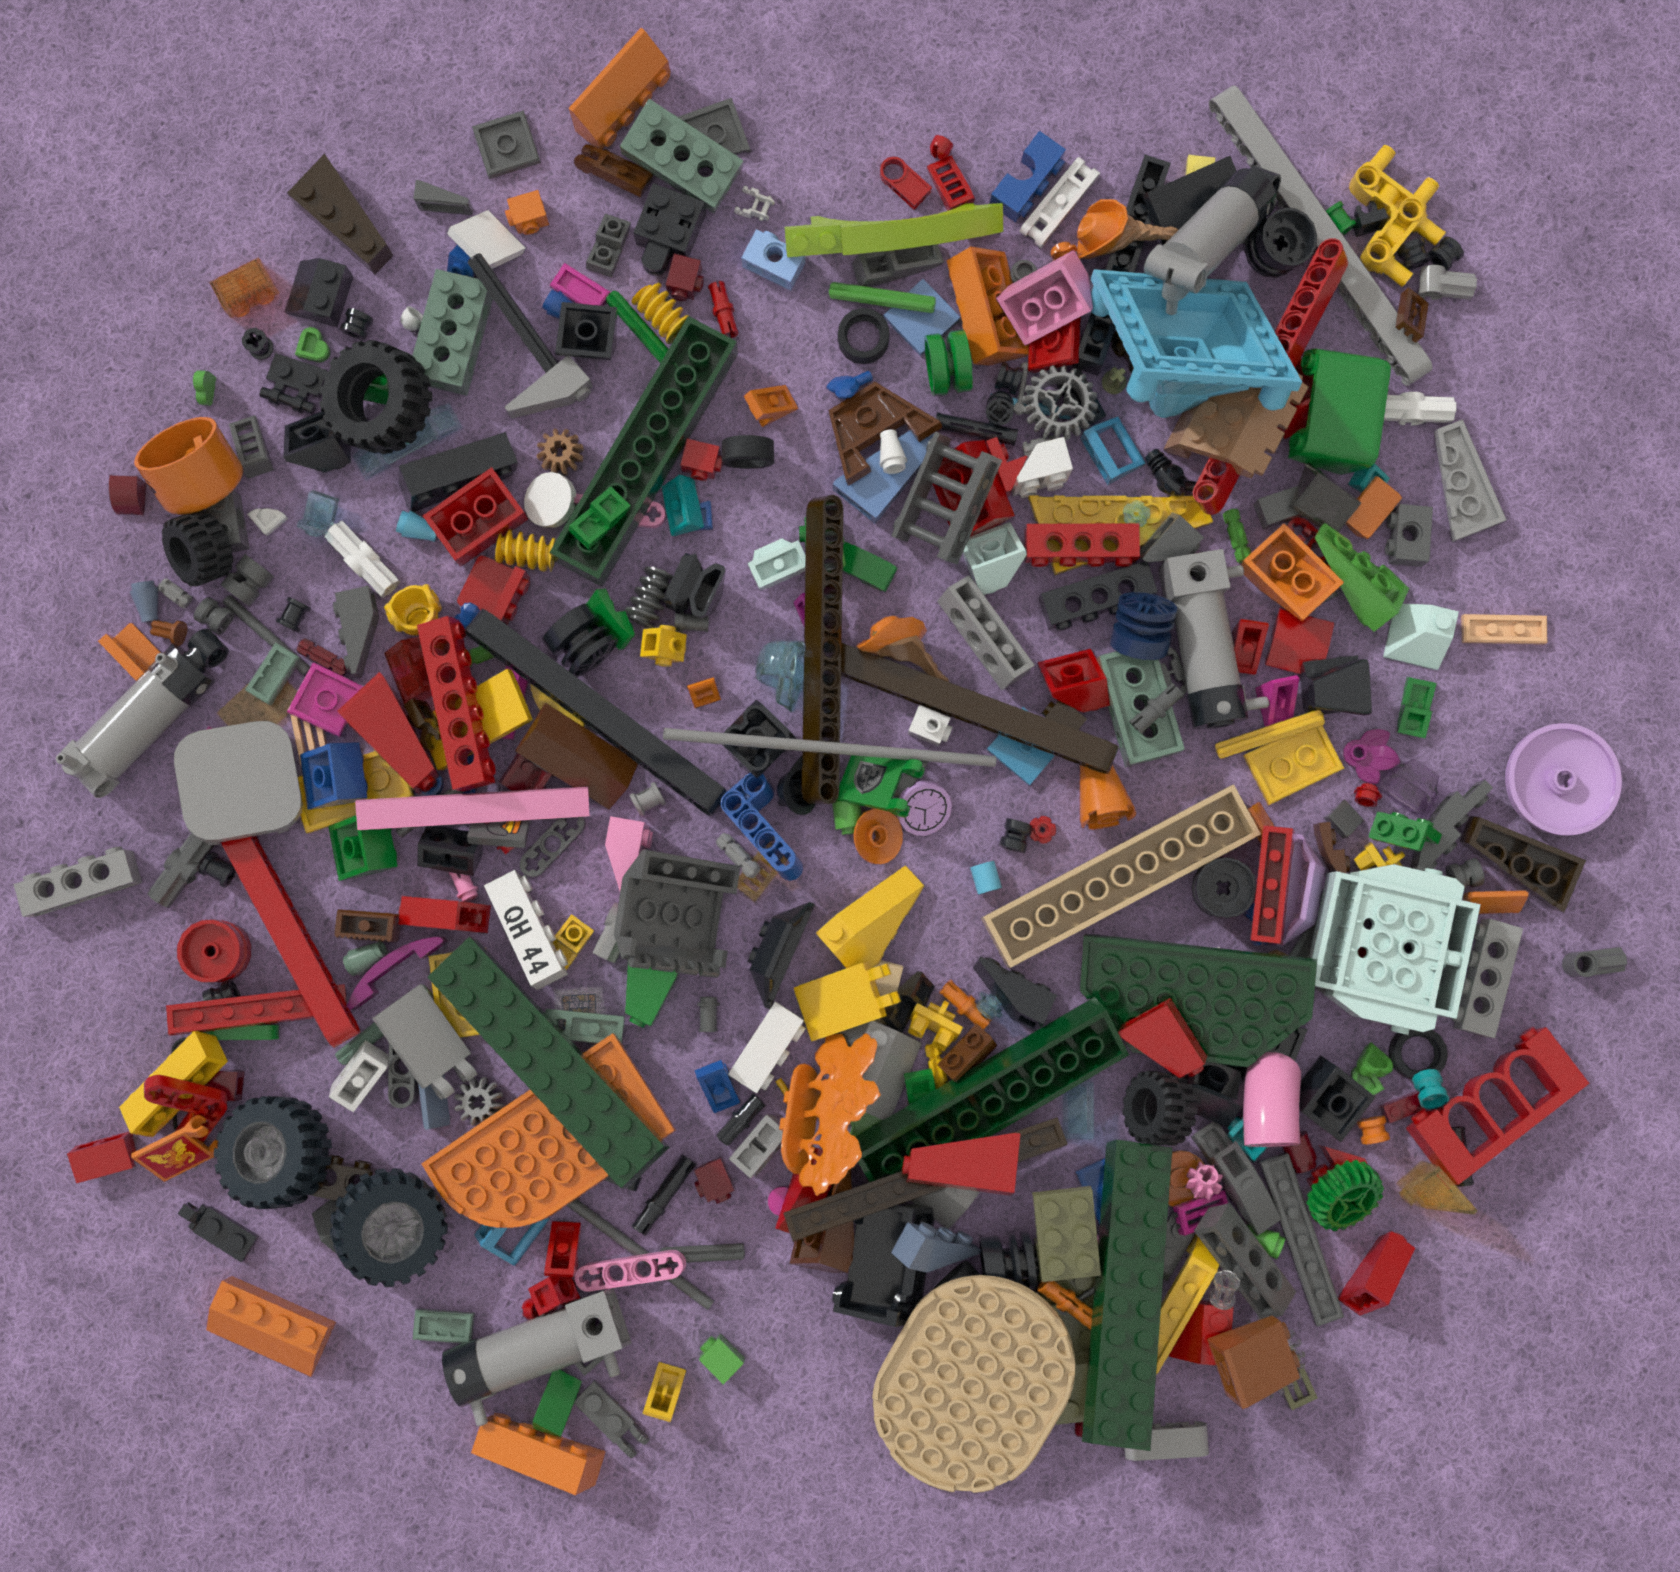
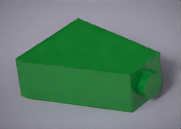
M628 964L625 1013L631 1016L629 1021L642 1028L646 1024L653 1026L680 973H676L675 970L673 972L652 970L651 966L649 969L633 968Z

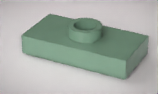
M275 642L245 690L268 705H272L302 658Z
M417 1308L415 1310L412 1340L452 1343L470 1341L473 1337L475 1313Z

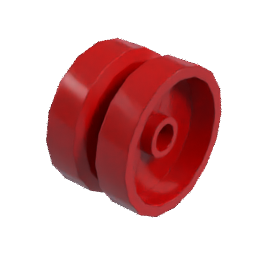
M201 920L190 925L182 933L177 945V959L181 969L194 980L200 982H225L229 979L237 978L247 968L251 959V943L247 933L239 925L224 920Z

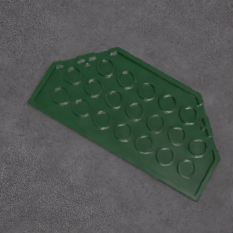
M1085 933L1083 937L1080 992L1087 1000L1095 997L1107 1010L1117 1032L1124 1023L1171 998L1206 1053V1062L1249 1067L1260 1056L1273 1049L1285 1040L1289 1034L1312 1019L1318 959ZM1125 1041V1044L1132 1051V1053L1144 1054L1143 1052L1132 1046L1130 1043Z

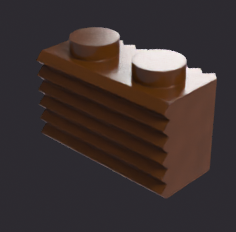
M338 909L334 935L336 938L396 943L400 937L401 925L398 924L399 914Z

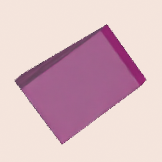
M1297 675L1271 680L1255 688L1257 698L1266 696L1269 700V706L1260 709L1265 727L1293 718L1299 685V677Z

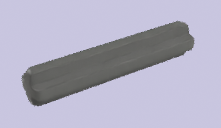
M742 1243L662 1247L660 1249V1252L667 1250L681 1252L685 1256L686 1263L743 1260L745 1257V1246ZM670 1257V1260H669L668 1262H666L665 1264L678 1263V1262H673L672 1257Z

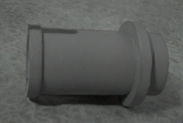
M684 611L675 613L676 630H680V633H683V630L708 632L709 616L699 618L693 614H684Z
M700 997V1002L697 1003V1006H700L699 1031L716 1032L718 1031L717 1006H720V1003L717 1002V997Z

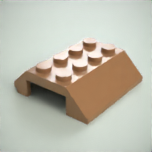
M1302 383L1298 391L1291 392L1285 407L1274 411L1266 409L1259 401L1258 396L1262 388L1249 387L1245 391L1209 397L1207 401L1181 414L1163 450L1189 459L1191 453L1194 452L1232 464L1238 475L1251 479L1254 473L1263 476L1272 459L1264 451L1271 454L1275 453L1285 434L1277 426L1282 429L1288 428L1297 410L1296 407L1289 403L1300 405L1308 386Z

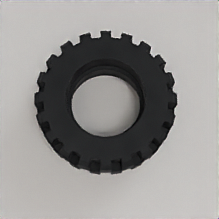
M376 340L355 342L352 344V348L345 347L339 352L340 356L338 358L334 357L329 363L331 365L329 371L325 370L322 377L325 381L323 386H320L319 395H322V401H319L320 409L326 414L323 416L326 426L331 427V433L336 438L341 439L343 443L372 453L390 454L393 450L400 451L404 449L406 442L411 444L417 439L416 433L423 431L426 426L424 423L426 416L430 417L431 408H428L429 402H432V392L428 391L431 382L429 376L424 375V367L411 354ZM385 374L389 384L387 404L376 418L368 421L363 408L365 392L375 378Z

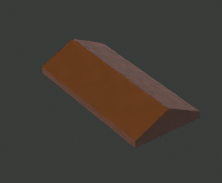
M547 703L544 704L515 752L572 787H588L589 798L607 809H610L628 789L638 766V763L619 749Z

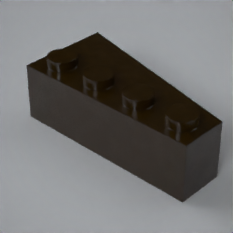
M325 153L287 192L296 207L374 275L394 256Z

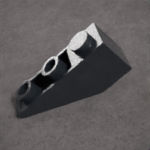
M980 956L973 969L1010 1018L1034 1031L1040 1029L1044 1025L1057 995L1052 993L1050 988L1043 984H1034L1026 980L1022 973L1015 970L1009 971L1001 967L998 961Z

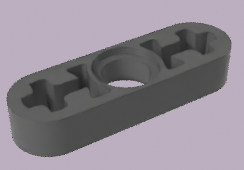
M578 817V829L571 828L565 833L570 836L567 841L562 834L555 831L558 826L562 831L568 826L567 818H558L522 856L520 860L521 871L529 877L541 876L584 831L586 826L585 818ZM550 836H557L561 841L560 848L555 852H549L545 847V842ZM538 847H540L544 854L551 857L548 861L542 857L538 862L540 867L538 871L534 869L527 870L529 866L527 860L529 858L535 860L540 855V853L536 852Z

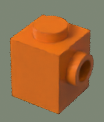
M538 190L507 199L509 209L505 210L509 226H515L518 234H534L539 228L550 225Z

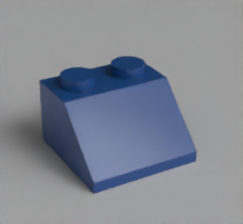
M360 742L329 743L300 754L308 810L354 803L356 800L367 798V782L364 777L363 754L360 749Z

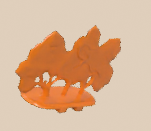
M842 1033L827 1036L825 1043L815 1052V1061L820 1066L819 1075L808 1064L802 1063L797 1065L791 1077L790 1090L785 1091L783 1102L787 1104L786 1116L780 1119L779 1130L783 1132L781 1141L782 1158L789 1171L799 1174L801 1185L803 1187H813L816 1196L824 1193L830 1184L839 1183L846 1176L848 1170L853 1168L862 1157L858 1140L848 1132L847 1128L851 1121H859L866 1113V1107L873 1104L881 1096L876 1083L864 1080L862 1077L868 1067L874 1062L877 1049V1041L874 1038L871 1039L867 1033L856 1039L851 1047H848ZM825 1074H829L828 1079L822 1080ZM817 1117H818V1118H819V1128H818V1131H817L816 1134H815L816 1123H817ZM821 1134L820 1140L816 1141L815 1138ZM813 1144L819 1145L823 1149L821 1156L813 1153L815 1150ZM811 1159H815L817 1163L812 1165Z

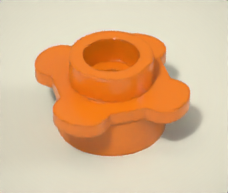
M1069 242L1058 243L1051 249V257L1055 261L1073 250L1076 252L1077 247Z

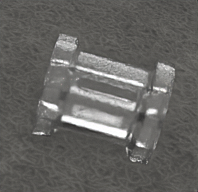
M1222 1270L1214 1276L1213 1283L1215 1287L1209 1294V1300L1214 1307L1228 1310L1235 1304V1292L1240 1287V1279L1235 1273ZM1226 1279H1229L1228 1286L1225 1287ZM1222 1293L1225 1294L1223 1301L1220 1300Z

